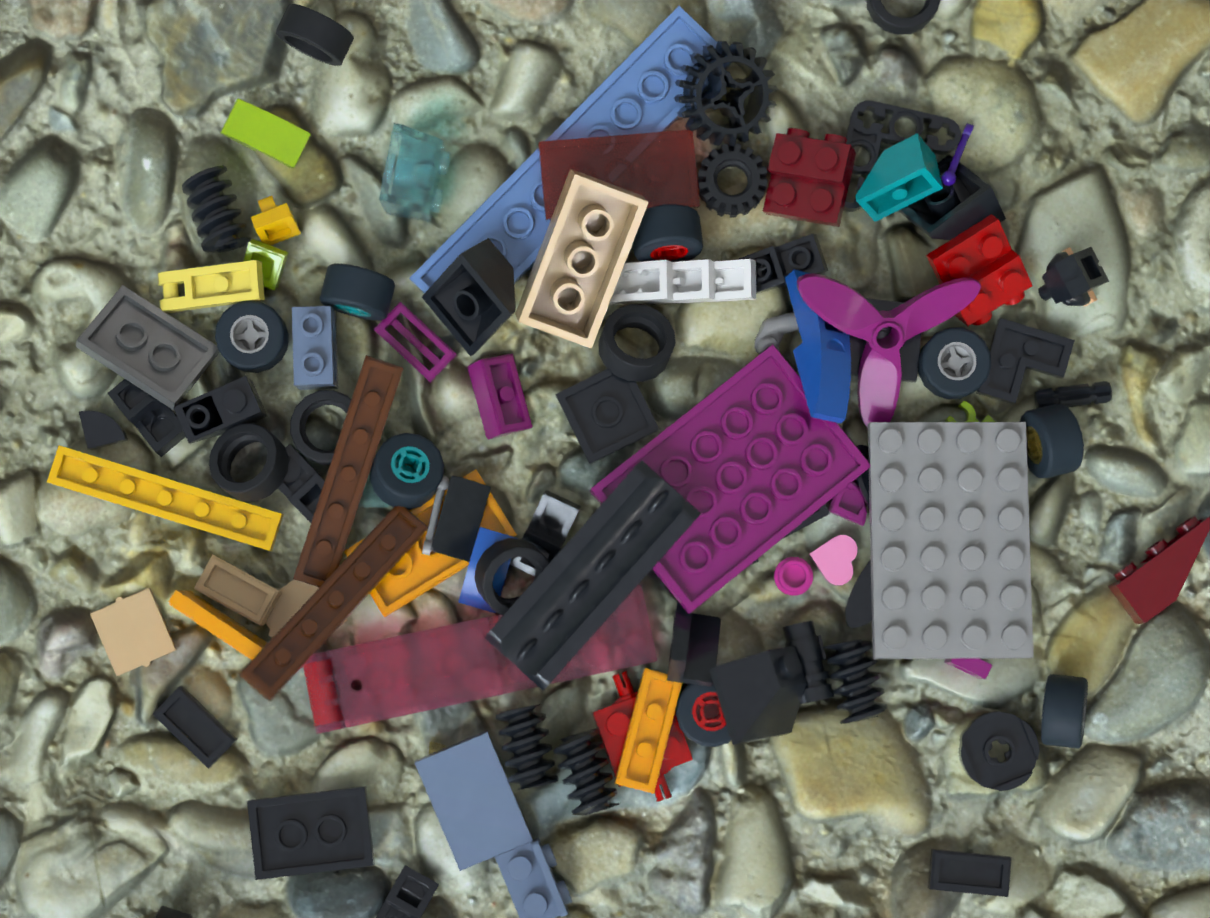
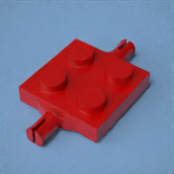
M628 671L621 672V678L619 674L611 676L620 698L608 707L591 712L596 727L599 729V735L615 778L638 693H634ZM676 711L654 791L656 802L672 797L664 774L677 765L693 760L684 733L679 727Z

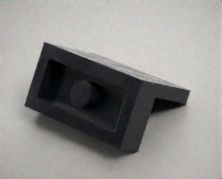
M677 600L667 681L708 687L714 685L709 669L717 665L721 618L694 614L692 612L688 614Z

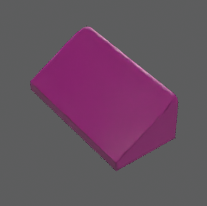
M513 354L481 359L468 366L483 428L488 440L533 428Z

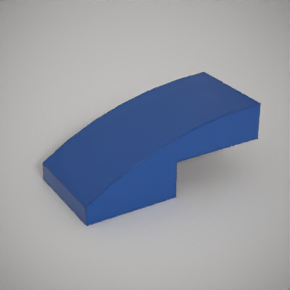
M482 527L479 528L459 603L496 614L477 591L474 578L476 565L484 551L495 542L516 537ZM512 559L503 563L494 575L493 588L499 596L502 595Z

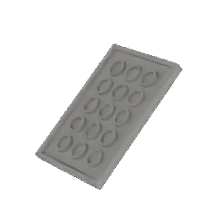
M870 422L868 424V462L870 463L869 510L873 659L1033 658L1026 422Z

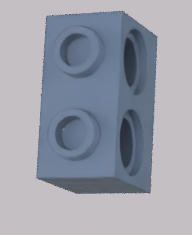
M331 306L292 307L294 386L299 390L338 389L335 310Z

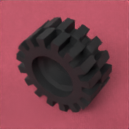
M736 143L734 147H728V144L721 145V149H713L710 151L709 156L704 158L698 173L697 189L699 188V196L702 201L706 202V207L710 211L714 209L717 211V215L723 217L724 214L730 215V218H735L738 214H743V216L748 214L752 208L755 209L759 205L767 187L766 166L763 167L762 158L759 155L756 157L753 154V149L749 147L747 150L743 149L741 144ZM737 167L745 173L747 186L741 193L729 195L719 188L717 177L723 169Z

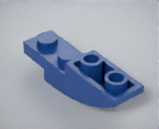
M793 270L785 277L802 339V343L793 350L810 416L812 418L842 423L846 419L850 394L849 334L840 331L823 320L805 303L798 291L797 280L800 276L810 273Z

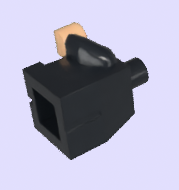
M1071 247L1052 258L1047 265V272L1041 276L1045 284L1038 289V293L1044 301L1053 298L1055 304L1062 302L1066 306H1087L1097 300L1093 289L1109 282V279L1102 266L1098 265L1099 260L1092 247L1073 253Z

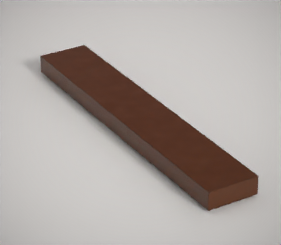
M368 355L365 356L293 577L294 580L320 587L339 567L402 375V366Z
M395 506L242 670L240 677L271 702L426 533L428 527L407 508Z

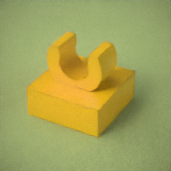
M272 195L258 200L262 213L252 216L251 220L263 243L274 245L301 234L287 203L277 206Z

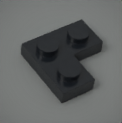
M999 318L989 347L991 369L987 380L976 393L1015 404L1026 369L1059 379L1064 378L1075 340Z

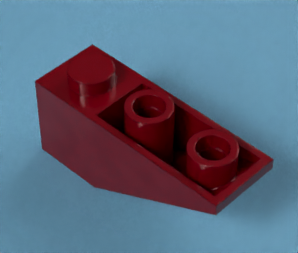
M1195 515L1190 517L1176 528L1179 534L1168 543L1164 538L1157 541L1145 550L1148 556L1138 565L1131 561L1113 574L1117 580L1108 587L1135 624H1145L1177 600L1210 530V516L1200 518L1199 520Z

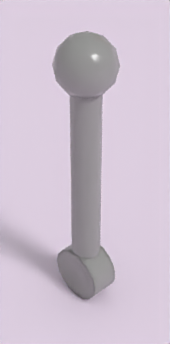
M444 475L436 491L422 549V554L430 555L431 553L430 549L444 491L448 489L450 483L449 478Z

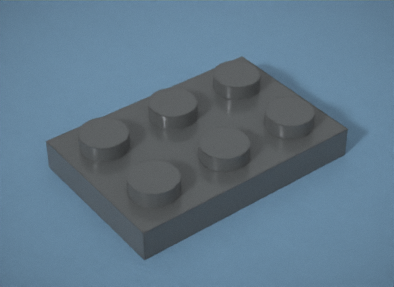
M124 285L121 286L76 340V348L172 410H174L173 407L182 401L219 354L217 345Z

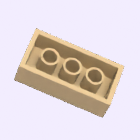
M570 169L515 312L518 322L592 349L647 208L648 201L642 195Z

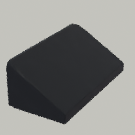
M451 476L430 551L470 562L491 490L490 486L459 476Z

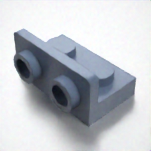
M538 837L531 842L495 856L519 918H556L568 915L567 904L573 901L565 881H556L552 867L557 866V861L549 843L542 846Z

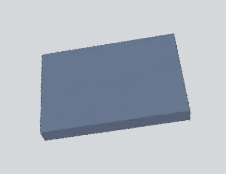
M488 730L415 760V766L460 871L533 841Z

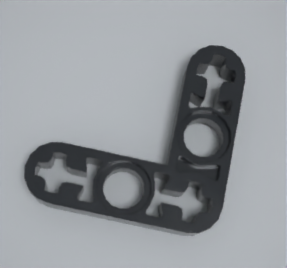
M876 101L860 102L854 107L850 116L845 137L847 138L846 144H850L853 148L856 146L866 148L870 154V161L864 166L854 165L852 174H866L868 176L877 162L881 142L895 145L907 139L899 136L894 129L895 122L898 119L908 118L912 120L916 127L915 134L918 133L919 136H921L923 131V122L929 123L926 130L928 132L938 133L941 127L946 128L947 135L952 137V140H947L945 145L938 144L939 140L936 136L927 134L924 138V142L936 155L949 154L957 147L961 139L959 125L954 120L943 116ZM868 110L873 112V119L884 121L886 114L892 115L887 125V134L881 132L883 124L872 123L870 128H864L863 121L857 119V116H863L865 111ZM860 176L857 180L856 192H858L865 181ZM856 198L853 203L845 201L844 211L854 212L862 208L856 201Z

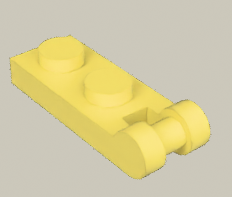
M258 260L158 273V284L163 286L164 298L160 300V309L165 313H178L184 310L232 305L242 301L265 300L262 262ZM184 284L185 296L179 297L178 285Z

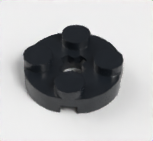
M999 711L987 712L973 719L967 728L963 730L959 739V758L966 774L980 786L998 791L1011 790L1024 784L1032 775L1040 752L1037 736L1031 726L1013 714ZM998 740L1000 744H1007L1009 746V750L1004 753L1005 760L999 762L996 757L990 758L988 751L992 749V742Z

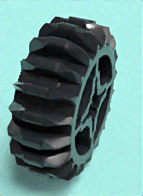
M718 41L716 48L713 45L706 44L703 46V56L699 53L690 55L691 61L694 64L693 67L688 65L680 67L687 77L686 80L680 79L675 82L676 86L684 88L683 94H678L674 97L675 102L685 104L677 114L681 118H689L685 128L689 131L697 130V139L705 141L709 138L710 144L719 146L723 141L724 145L728 144L731 147L735 145L736 139L743 143L748 142L749 131L753 134L762 133L761 127L758 124L759 120L763 122L771 121L770 116L765 113L767 107L774 108L777 106L775 101L769 100V94L775 93L779 89L777 86L767 83L775 74L772 70H763L767 60L760 56L755 58L756 49L753 47H746L743 50L742 43L735 41L730 46L727 41ZM733 62L737 64L747 77L744 79H733L730 72L725 71L723 63ZM708 77V88L702 94L703 84ZM726 87L732 88L730 92L727 93ZM750 94L748 104L744 110V100ZM723 95H725L726 101L720 100ZM719 108L722 115L727 116L729 123L725 125L715 124L707 116L705 110H716Z

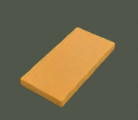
M477 469L462 477L486 485ZM447 490L444 491V496H443V500H442V504H441V508H440L439 517H440V514H441V511H442V507H443V504H444V500H445V497H446ZM490 492L480 527L512 537L518 536ZM436 494L421 507L409 510L427 527ZM426 531L371 591L370 595L382 615L386 618L468 567L469 562L432 551L430 555L422 554ZM364 539L344 550L346 556L348 557Z

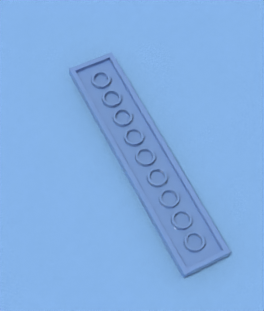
M678 6L409 278L410 281L425 293L462 252L489 238L513 267L515 284L535 263L570 169L614 184L679 118L677 113L685 104L675 102L674 97L678 94H683L684 88L676 86L675 82L680 79L686 80L687 77L680 67L683 65L693 67L694 64L691 61L690 55L699 53L703 56V46L709 44L716 48L717 41ZM733 62L723 63L724 69L726 70ZM708 77L703 84L702 93L708 88Z

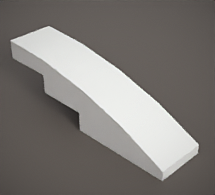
M704 259L678 262L656 260L625 263L609 304H670L756 299V261L753 259L726 261Z

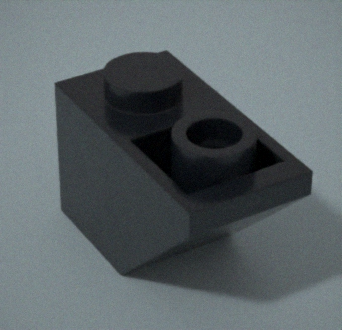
M247 376L173 407L189 444L222 435L227 429L238 424L253 423L267 417L254 383Z

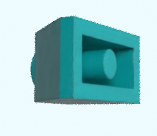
M918 133L884 150L855 195L856 201L876 222L943 189L936 155Z

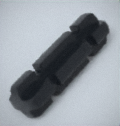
M1107 381L1094 382L1092 386H1089L1088 383L1055 388L1054 391L1052 388H1045L1035 392L1034 400L1036 408L1054 404L1076 407L1089 405L1092 401L1094 404H1100L1112 400V389Z

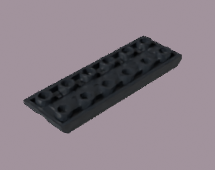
M641 460L488 632L485 639L544 691L702 513Z

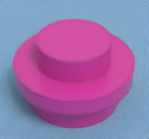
M788 557L782 560L775 568L774 581L782 593L789 596L801 595L810 588L813 581V571L810 565L802 558Z

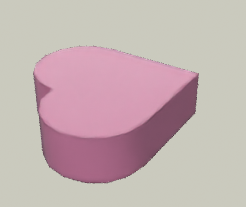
M839 535L808 555L829 584L841 586L848 583L853 576L851 562L856 558L858 547L851 537Z

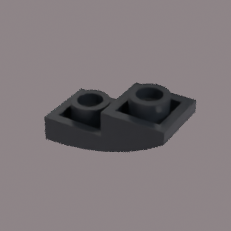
M810 234L786 244L771 246L739 258L756 261V294L787 285L785 277L793 270L810 274H821L828 271L817 234Z

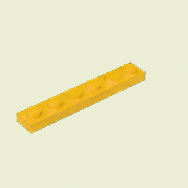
M60 445L58 446L47 479V483L271 552L284 515Z

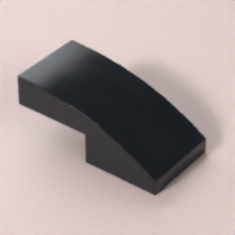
M124 379L107 393L128 421L137 428L160 457L186 437L176 413L171 408L128 380Z
M289 444L286 447L289 458L288 470L278 489L311 523L325 480Z
M545 490L522 539L535 545L547 560L551 562L560 552L581 506ZM525 557L513 558L511 566L535 576V566L530 560Z
M405 865L376 918H421L439 884Z

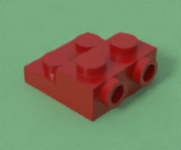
M992 214L926 255L939 284L959 278H973L980 283V292L967 307L954 315L967 327L971 324L979 326L987 323L993 316L992 311L1003 304L1014 305L1019 303L1025 297L1024 291L1033 286L1020 256L1012 250L999 219Z

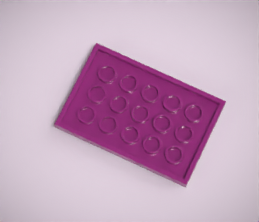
M772 344L589 491L601 505L631 470L643 460L702 513L653 567V571L686 612L690 614L869 469L870 463L836 422L810 416L800 377Z

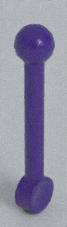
M966 123L948 171H945L941 176V181L945 186H952L956 182L955 172L974 128V125Z

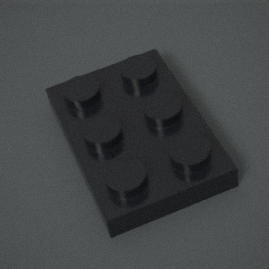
M366 786L247 801L255 880L375 865Z

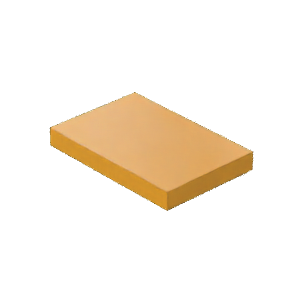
M175 590L168 601L169 605L251 660L268 643L192 591Z

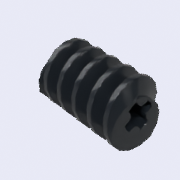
M223 165L204 169L191 176L182 185L183 193L190 195L187 199V205L189 208L194 209V212L191 214L192 220L200 224L196 229L197 235L205 238L201 243L202 250L209 253L232 251L245 246L251 241L249 237H238V234L245 230L247 226L246 223L233 222V219L241 215L242 211L238 208L229 209L228 207L229 204L237 200L236 194L224 195L223 193L224 190L232 186L231 180H219L218 178L227 171V167Z
M858 639L824 646L825 649L836 650L837 652L827 659V664L840 667L839 670L830 675V678L843 681V685L833 691L834 695L846 697L844 702L836 706L837 710L849 712L850 714L841 720L840 724L878 717L880 713L887 710L888 706L886 703L875 702L876 698L885 693L884 689L871 685L881 678V673L868 671L869 667L878 662V659H873V656L865 655V652L873 648L872 641Z
M541 704L503 711L495 716L496 720L508 722V725L498 731L500 736L511 737V741L501 748L502 751L514 753V757L504 762L505 767L517 768V772L507 778L510 783L520 784V788L517 790L543 786L559 780L557 775L546 774V771L554 767L556 763L553 759L543 758V755L553 748L551 744L540 743V740L549 734V729L537 727L538 723L547 718L545 713L534 712V708Z
M598 728L559 739L562 740V744L553 750L554 754L567 756L558 765V768L560 770H571V774L562 781L564 785L576 786V789L567 795L568 800H580L581 802L579 806L572 810L573 815H588L621 804L609 802L610 799L618 794L617 788L604 787L605 784L613 779L612 773L599 771L608 764V759L595 757V754L604 748L603 743L590 741L599 733Z

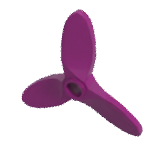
M812 273L804 274L797 280V288L802 299L817 315L840 331L867 341L859 365L857 384L859 412L867 429L870 422H890L894 415L902 377L899 349L903 346L904 342L953 317L976 298L981 288L980 283L973 278L954 279L934 286L889 311H878L859 292L830 277ZM889 326L892 327L888 336L881 339L876 338L881 329Z

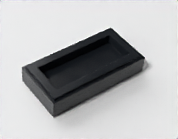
M179 686L153 713L208 769L238 740L183 686Z
M931 849L928 888L931 890L1008 897L1012 857Z

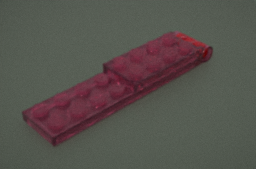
M637 585L550 684L658 661L642 585ZM501 614L315 653L303 666L316 734L538 686L485 639L488 632L502 618L503 615ZM356 679L362 682V688L359 691L353 687V682Z

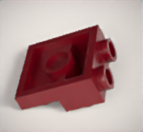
M788 128L787 134L776 133L768 166L771 176L763 212L770 216L840 227L856 151L850 144H846L847 138L836 134H825L823 140L809 138V132L798 128Z

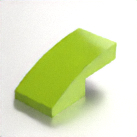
M239 98L236 99L220 131L226 137L253 151L257 150L289 168L295 167L311 133Z

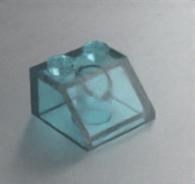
M394 123L379 201L386 214L431 222L433 212H440L443 200V190L438 189L440 174L447 175L451 156L450 152H445L446 148L442 139L408 126Z

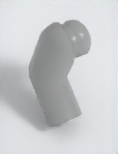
M790 312L768 318L762 323L755 338V350L758 354H761L772 344L779 351L778 347L783 335L799 330L795 313Z

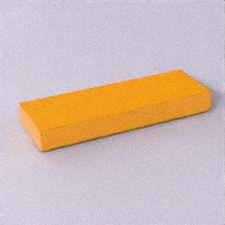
M647 668L643 670L614 784L654 794L682 685L679 682L667 681L666 673Z

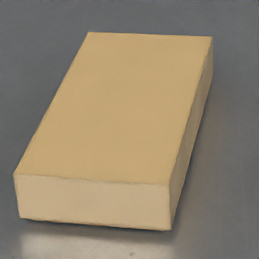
M213 554L194 587L200 593L260 626H264L282 593L278 589Z

